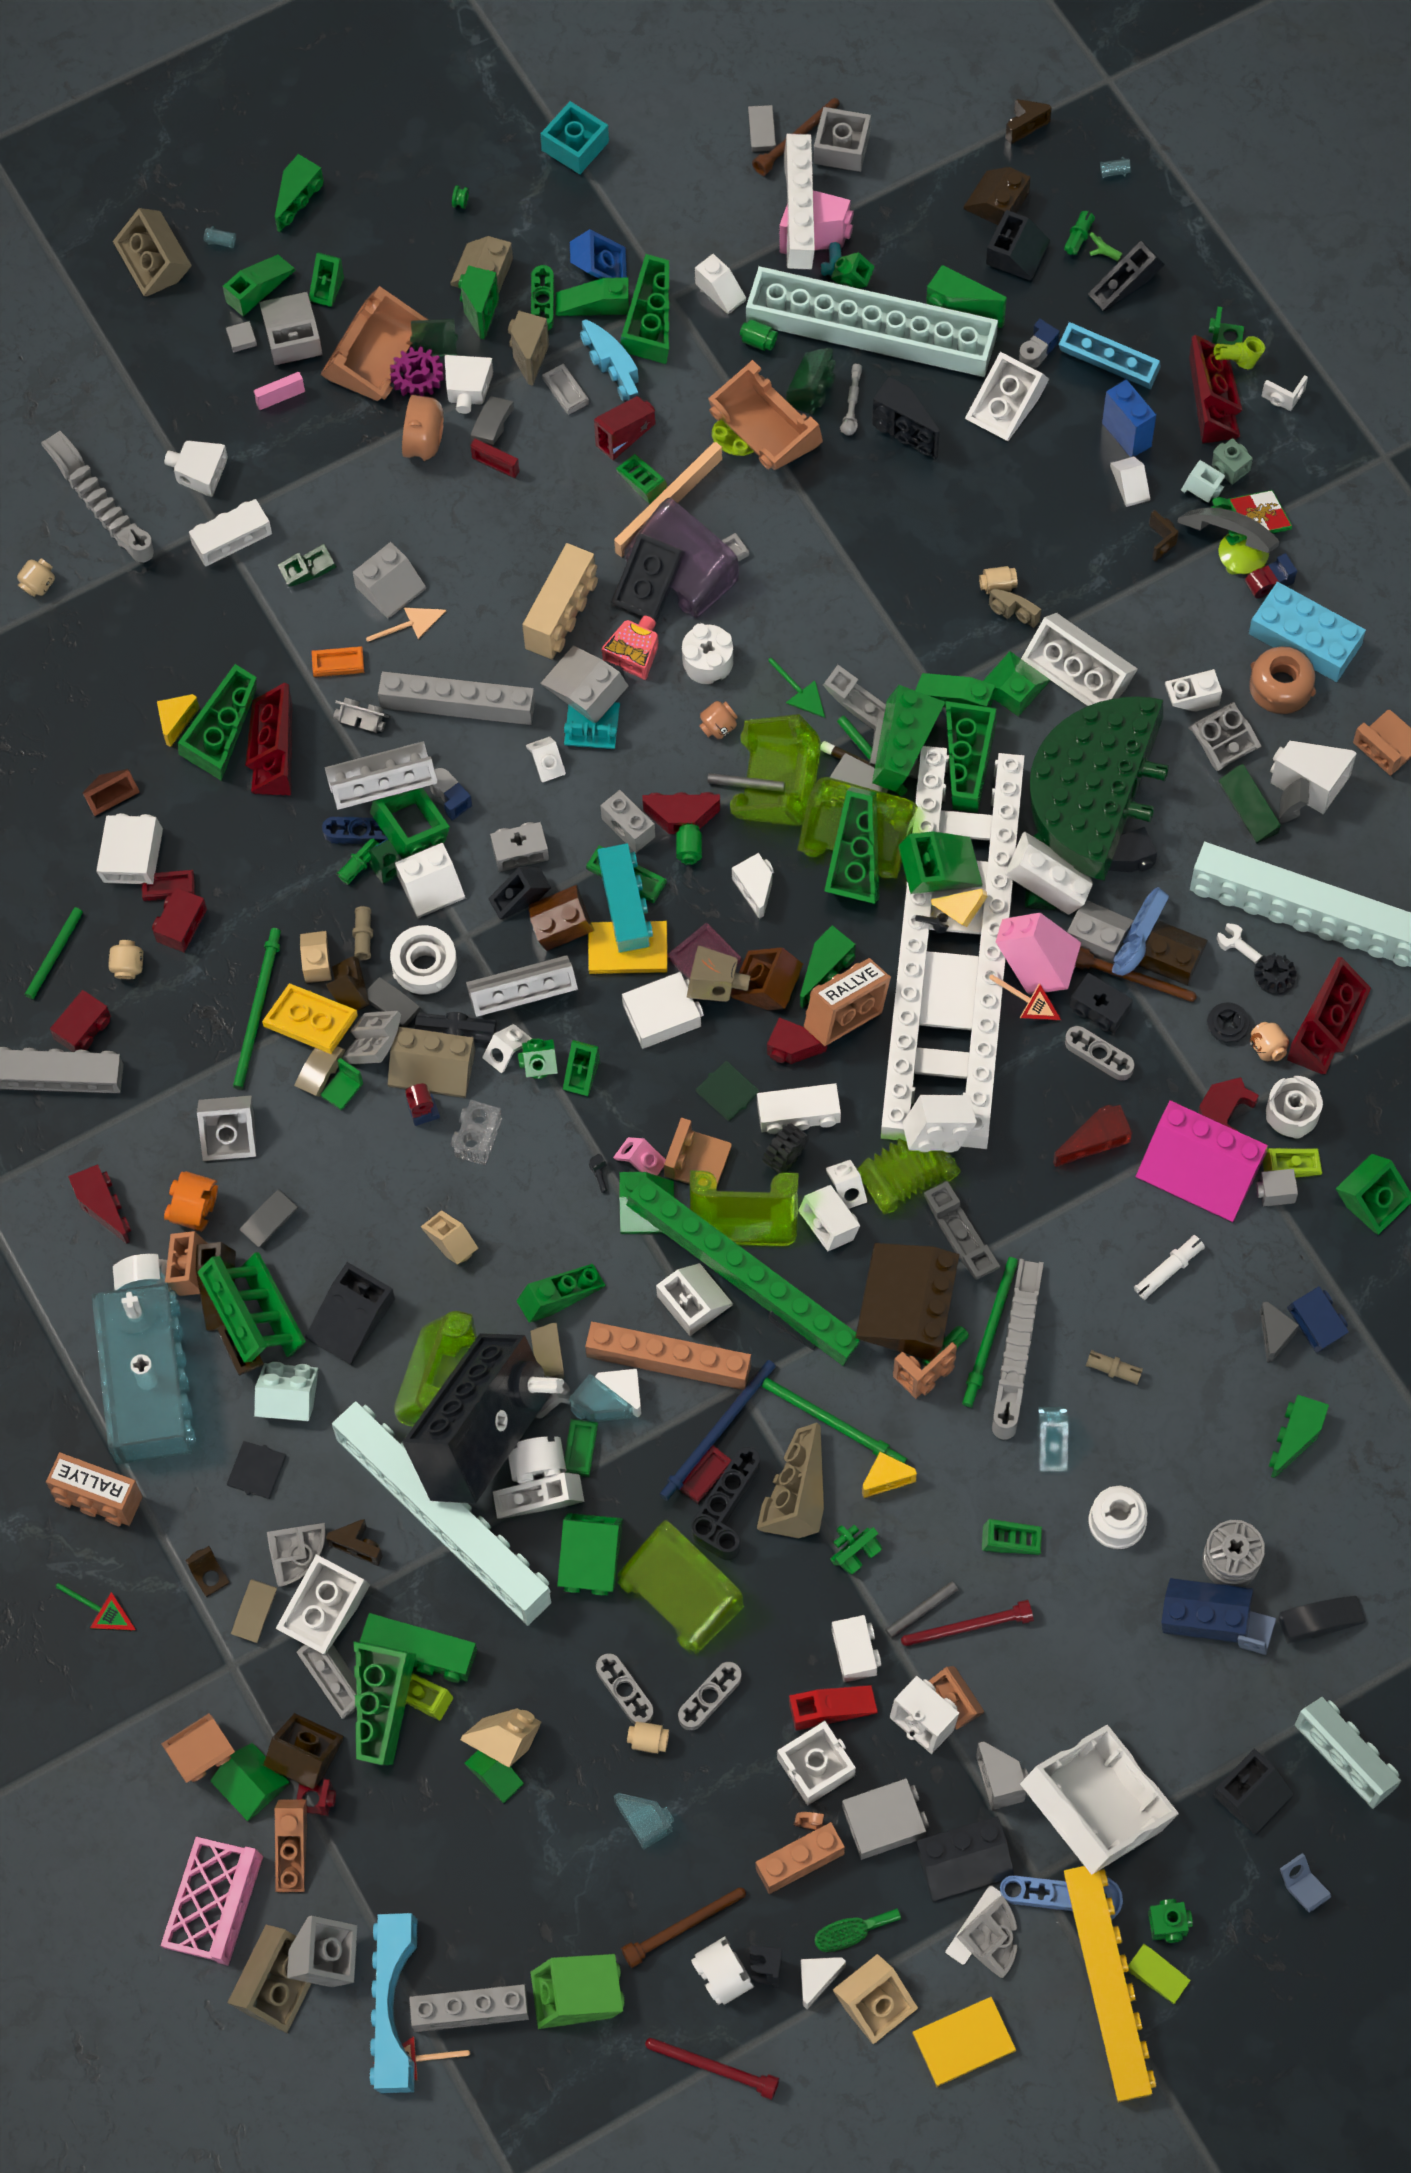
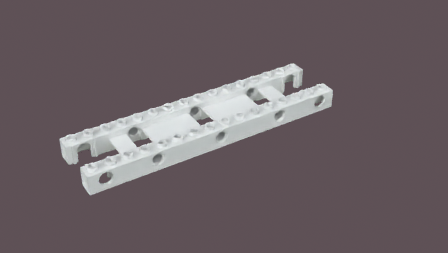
M923 746L920 755L912 833L934 831L968 836L971 839L989 840L988 862L977 861L983 884L981 887L910 894L907 882L881 1139L906 1141L902 1123L910 1112L911 1103H914V1074L967 1079L966 1093L963 1092V1095H970L977 1123L961 1147L987 1149L1002 998V986L990 980L989 976L994 975L1002 981L1004 977L1005 957L996 944V939L1002 919L1009 918L1013 880L1007 877L1005 873L1016 850L1024 755L999 753L998 760H995L994 769L996 786L992 790L991 806H993V815L941 810L942 801H945L946 784H944L945 773H948L949 755H947V748ZM978 889L987 891V899L968 927L963 926L950 916H948L946 922H940L943 925L949 926L948 932L980 934L979 956L928 952L929 930H934L933 925L915 921V916L921 915L937 918L940 913H944L932 905L931 899ZM919 1025L972 1030L970 1053L917 1048Z

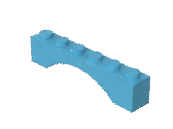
M412 1913L378 1914V1923L373 1925V1937L377 1941V1952H373L372 1963L373 1968L377 1969L376 1980L372 1982V1996L376 1998V2009H373L371 2012L372 2027H375V2038L371 2039L370 2049L371 2055L375 2056L374 2068L370 2069V2083L374 2085V2089L379 2093L414 2092L415 2063L406 2053L398 2037L394 2022L393 2003L400 1973L408 1958L417 1948V1918Z

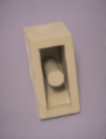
M327 932L300 934L302 970L305 982L314 983L332 980Z
M442 1210L421 1226L442 1253L457 1265L468 1260L472 1253L478 1249L464 1225Z

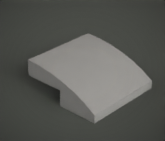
M400 1012L364 1013L351 1029V1033L356 1039L342 1057L348 1064L381 1063L396 1037L401 1017Z

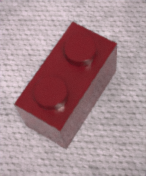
M175 888L172 895L169 894L164 902L163 913L160 917H156L153 923L152 931L156 942L185 953L207 910L204 898Z
M82 990L52 1025L50 1031L53 1039L71 1052L87 1050L93 1043L94 1036L99 1030L102 1031L107 1027L111 1015L105 1004Z

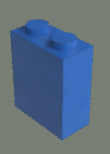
M1126 379L1106 391L1102 424L1130 457H1135L1152 446L1156 414Z

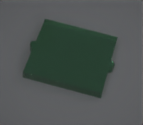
M454 319L411 321L412 336H410V342L413 343L414 352L423 347L424 353L432 350L433 356H457L456 341L458 340V335L455 334Z
M725 1061L714 1073L708 1074V1078L696 1089V1092L726 1120L730 1121L741 1109L747 1108V1104L759 1093V1090L730 1063Z

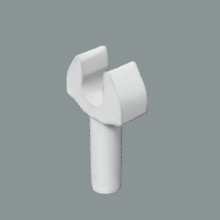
M1226 924L1225 930L1233 936L1231 939L1218 933L1217 941L1224 951L1236 948L1255 964L1263 957L1242 940V928L1238 925Z

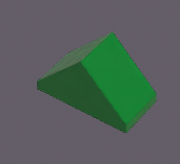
M316 253L309 294L311 302L330 307L333 306L344 279L341 258Z
M575 1040L572 1041L563 1090L585 1096L589 1095L600 1063L598 1046Z
M479 1750L464 1763L503 1804L524 1784L511 1767H507Z

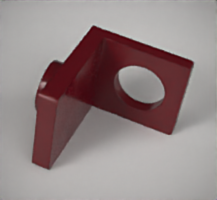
M324 1779L323 1786L316 1785L314 1789L299 1784L296 1800H303V1796L309 1791H314L319 1795V1802L313 1807L307 1806V1813L328 1816L329 1809L334 1807L336 1790H333L330 1780Z

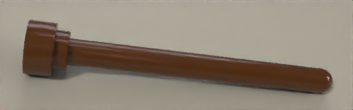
M833 98L823 107L836 109L840 101L837 98ZM823 107L792 134L806 135L820 123ZM786 139L770 153L760 154L752 161L753 168L757 173L765 176L773 169L774 161L785 151Z
M1082 947L1079 949L1074 966L1076 968L1084 970V968L1090 969L1092 967L1190 1002L1195 1001L1197 998L1196 993L1135 971H1131L1123 976L1116 975L1112 972L1114 964L1095 958L1094 954H1091L1088 949Z
M739 1887L640 1944L638 1942L634 1944L630 1942L621 1947L627 1963L631 1968L642 1963L641 1959L645 1958V1954L743 1899L746 1895L745 1889Z

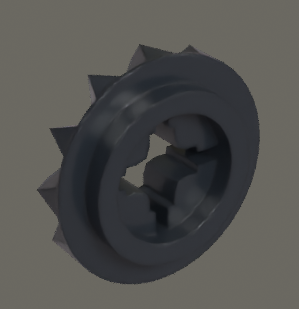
M1274 952L1272 955H1264L1256 963L1254 978L1263 990L1270 993H1282L1293 986L1297 971L1295 970L1294 963L1290 962L1286 955L1280 956ZM1274 965H1276L1279 972H1282L1279 973L1277 981H1275L1273 973H1269Z
M1226 1002L1216 1005L1209 1012L1207 1018L1209 1032L1214 1035L1216 1040H1223L1226 1044L1230 1041L1238 1042L1240 1038L1246 1035L1249 1029L1250 1021L1247 1012L1241 1006L1234 1003ZM1234 1016L1232 1023L1234 1027L1229 1026L1223 1030L1224 1022L1222 1020L1228 1021Z

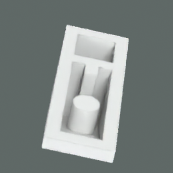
M565 1472L493 1492L497 1519L558 1509L584 1502L580 1475Z

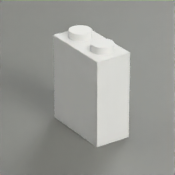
M126 814L106 816L96 871L103 883H154V873L156 871L163 831L156 817L148 814H143L140 817L128 816Z
M681 972L622 994L624 1009L642 1049L701 1027V1016H704L701 1005L698 1001L694 1002L693 998H687L689 979L684 980Z

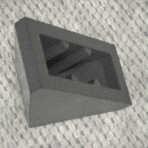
M1262 1302L1260 1316L1267 1362H1273L1295 1336L1299 1325L1269 1302Z

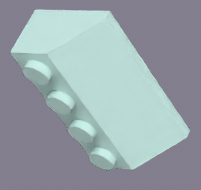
M1321 1697L1300 1711L1295 1727L1369 1806L1374 1809L1398 1787L1401 1782L1398 1778L1399 1773L1391 1764H1385L1378 1757L1380 1754L1374 1745L1370 1742L1365 1743L1359 1736L1360 1732L1350 1721L1345 1722L1339 1715L1338 1707L1332 1701H1326Z

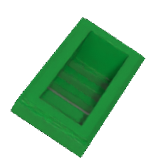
M636 454L616 468L625 481L649 504L668 487L666 480ZM636 466H638V468H637L636 470H634L632 473H628V472H630L633 468H635Z
M988 1519L983 1525L982 1550L1039 1555L1041 1553L1042 1527ZM994 1531H997L996 1540H994ZM1004 1532H1008V1542H1004ZM1016 1533H1020L1019 1544L1015 1543ZM1027 1533L1031 1534V1546L1026 1545Z

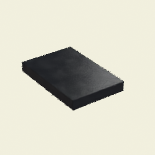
M639 532L611 603L640 616H649L657 622L686 551Z

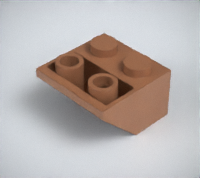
M210 1714L205 1715L161 1743L186 1783L190 1780L192 1782L198 1781L206 1775V1770L214 1765L218 1767L230 1760V1755L235 1752Z

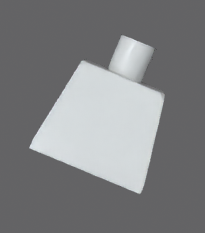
M445 355L448 401L457 403V412L467 414L471 411V404L481 405L484 403L493 376L492 358Z
M186 441L181 453L167 451L164 463L167 466L174 467L178 483L213 497L228 456L226 447L223 444Z

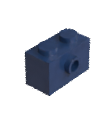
M1320 1286L1287 1306L1290 1314L1316 1353L1349 1332L1345 1318L1340 1313H1336L1332 1306V1298L1327 1291H1322Z

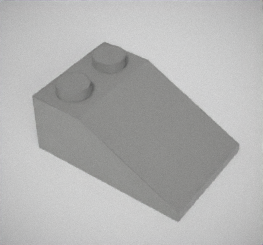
M572 646L540 683L594 723L599 721L628 687L619 671L602 659L575 646Z

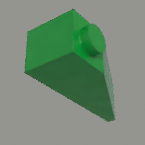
M628 277L602 278L556 292V316L628 315L629 312Z
M922 673L915 691L944 701L943 707L945 708L946 701L991 708L994 701L995 685L972 677Z

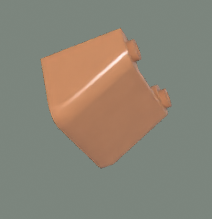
M379 286L359 309L322 370L321 376L373 400L378 401L381 398L385 400L393 388L390 386V365H394L393 358H401L400 352L402 350L406 353L415 340L417 342L421 341L427 332L424 327L428 319Z
M752 360L708 398L711 406L709 411L716 420L720 421L722 419L759 456V461L766 469L772 468L777 470L815 449L823 442L819 424L811 416L807 419L805 414L800 415L772 387L771 381L768 378L765 379L762 375L759 376L761 368Z

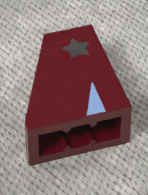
M636 396L594 419L596 446L614 461L655 425L654 407L648 401L644 402Z

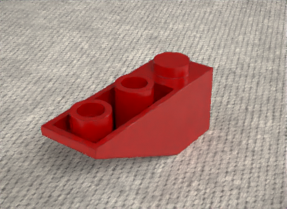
M871 1685L819 1689L789 1696V1705L795 1731L816 1727L824 1721L830 1724L878 1713Z

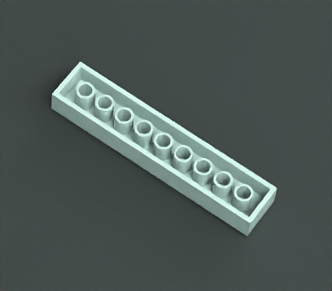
M760 266L746 305V323L752 319L773 327L774 330L982 377L986 375L997 337L998 320Z
M1204 842L1193 870L1190 891H1193L1196 895L1219 900L1221 904L1242 908L1245 912L1252 915L1259 914L1268 917L1269 920L1275 923L1291 925L1301 932L1308 931L1317 934L1320 938L1327 941L1334 940L1343 943L1344 946L1350 949L1366 951L1376 958L1383 957L1392 960L1399 966L1411 967V912Z
M355 1401L332 1423L337 1441L528 1626L551 1604V1591L548 1587L549 1582L539 1572L534 1574L528 1568L530 1566L529 1562L521 1554L514 1555L508 1549L510 1544L500 1534L496 1537L489 1530L491 1526L483 1517L479 1516L476 1518L470 1512L472 1508L468 1503L430 1501L403 1443L400 1444L393 1438L395 1433L385 1423L380 1425L374 1419L376 1415L367 1405L361 1407Z

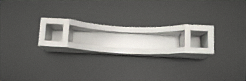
M787 134L784 151L788 205L787 268L812 269L815 249L811 135Z

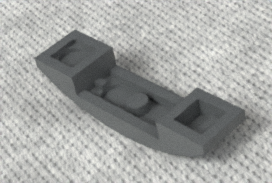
M1200 508L1191 510L1178 518V523L1198 530L1213 524L1247 536L1245 546L1266 553L1279 546L1280 541L1267 528L1257 521L1231 510Z
M948 1181L924 1192L927 1203L954 1251L960 1254L959 1259L971 1275L977 1280L999 1269V1263L987 1244L984 1245L962 1210L960 1200Z

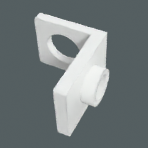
M1304 375L1293 393L1266 380L1263 386L1262 397L1268 399L1275 406H1281L1292 411L1306 389L1308 377Z
M551 737L526 745L533 755L542 782L566 774L556 742Z
M512 1024L493 1035L482 1058L502 1073L505 1071L513 1053L522 1049V1043H527L532 1038ZM494 1048H498L503 1053L502 1062L494 1059L492 1054Z
M851 1160L826 1168L827 1174L835 1185L837 1193L840 1194L848 1209L867 1203L861 1175ZM851 1188L857 1189L859 1194L856 1199L848 1201L844 1198L847 1190Z

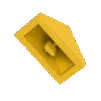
M193 694L157 701L166 745L169 747L172 746L200 709L197 697Z
M978 889L931 899V902L939 910L963 926L968 927L988 895L987 891Z
M880 1452L863 1483V1497L866 1498L915 1483L916 1470Z

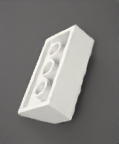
M1058 613L1044 617L1021 658L1087 706L1119 698L1127 689L1138 670Z

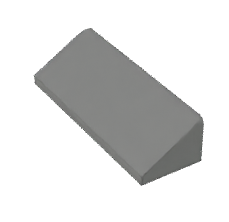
M304 1644L297 1651V1654L342 1719L346 1718L357 1710V1706H355V1695H357L356 1678L333 1644L325 1655Z

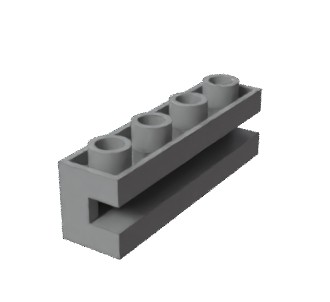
M567 955L466 982L476 1017L578 990L573 967Z

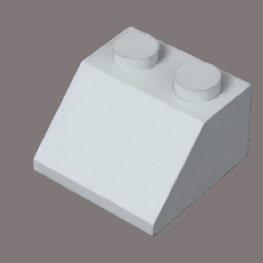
M443 843L395 862L397 877L417 918L465 899L457 873Z

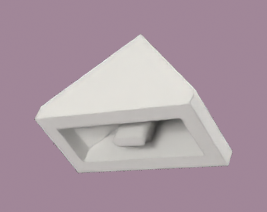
M1130 457L1110 463L1126 507L1150 501L1145 467L1142 462L1135 457Z
M637 1369L600 1372L595 1376L597 1387L637 1418L641 1415Z
M842 1957L801 1959L803 2006L806 2009L815 2002L846 1967V1961Z

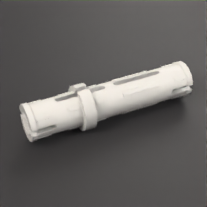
M1195 1235L1191 1236L1178 1250L1174 1249L1170 1252L1171 1256L1139 1284L1134 1286L1136 1293L1138 1294L1144 1287H1147L1139 1295L1142 1299L1146 1300L1180 1268L1184 1269L1189 1265L1188 1261L1205 1248L1203 1242L1201 1241L1192 1248L1199 1238Z

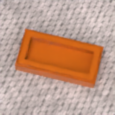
M362 646L312 651L313 676L323 677L364 673Z

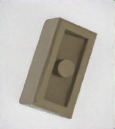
M551 1323L531 1330L533 1353L536 1361L543 1368L545 1377L565 1379L557 1323Z

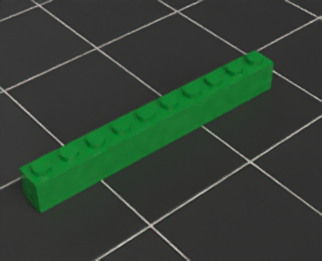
M646 1176L642 1178L628 1196L626 1205L769 1312H774L842 1366L858 1347L861 1340L855 1338L856 1332Z

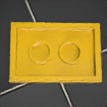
M650 921L653 937H649V947L621 953L618 952L612 922H591L594 931L588 933L589 974L667 972V921Z
M289 983L262 1022L263 1026L270 1030L332 1054L358 1014L357 1010Z
M992 1997L935 2021L912 2033L936 2087L1016 2051Z

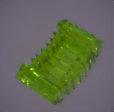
M898 1138L897 1145L890 1142L889 1151L882 1148L881 1156L874 1153V1160L867 1158L857 1168L861 1175L862 1183L865 1184L875 1200V1204L879 1206L883 1214L897 1210L899 1200L905 1203L906 1197L910 1199L911 1192L917 1194L918 1187L925 1190V1183L930 1187L933 1181L939 1185L940 1178L949 1182L961 1173L955 1158H952L949 1152L908 1150L907 1141Z

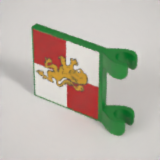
M1273 490L1230 499L1216 497L1212 501L1214 506L1211 508H1221L1243 514L1263 525L1271 533L1292 529V524ZM1228 530L1230 535L1226 536V540L1230 545H1235L1247 539V536Z

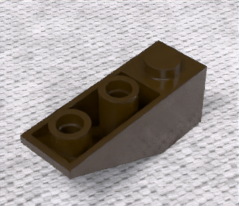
M222 1242L197 1245L196 1275L207 1331L217 1330L224 1323L197 1272L211 1257L215 1256L221 1257L226 1269L235 1268L236 1251Z

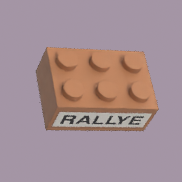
M868 958L861 963L854 964L846 972L835 975L825 984L816 986L810 993L804 1028L826 1046L882 1013L891 977Z
M60 1452L46 1480L56 1503L68 1508L71 1505L81 1508L80 1511L88 1516L95 1517L96 1514L106 1517L105 1520L116 1526H121V1523L130 1526L143 1497L135 1480Z

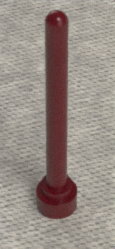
M1028 1599L1019 1601L1010 1610L904 1635L901 1638V1643L903 1646H911L1016 1620V1622L1022 1621V1624L1032 1622L1034 1619Z
M648 2038L645 2042V2046L649 2050L757 2088L756 2092L761 2093V2097L769 2100L774 2098L780 2080L776 2076L768 2074L767 2076L761 2075V2077L653 2038Z

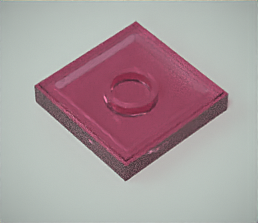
M707 922L667 954L668 959L689 980L698 946L735 957L738 960L737 965L741 962V957Z

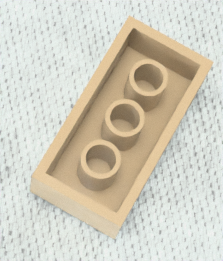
M566 543L522 624L525 649L552 660L557 652L560 653L562 651L567 632H572L576 624V615L579 611L582 612L587 603L586 597L589 591H594L598 582V577H596L597 565H595L593 553Z

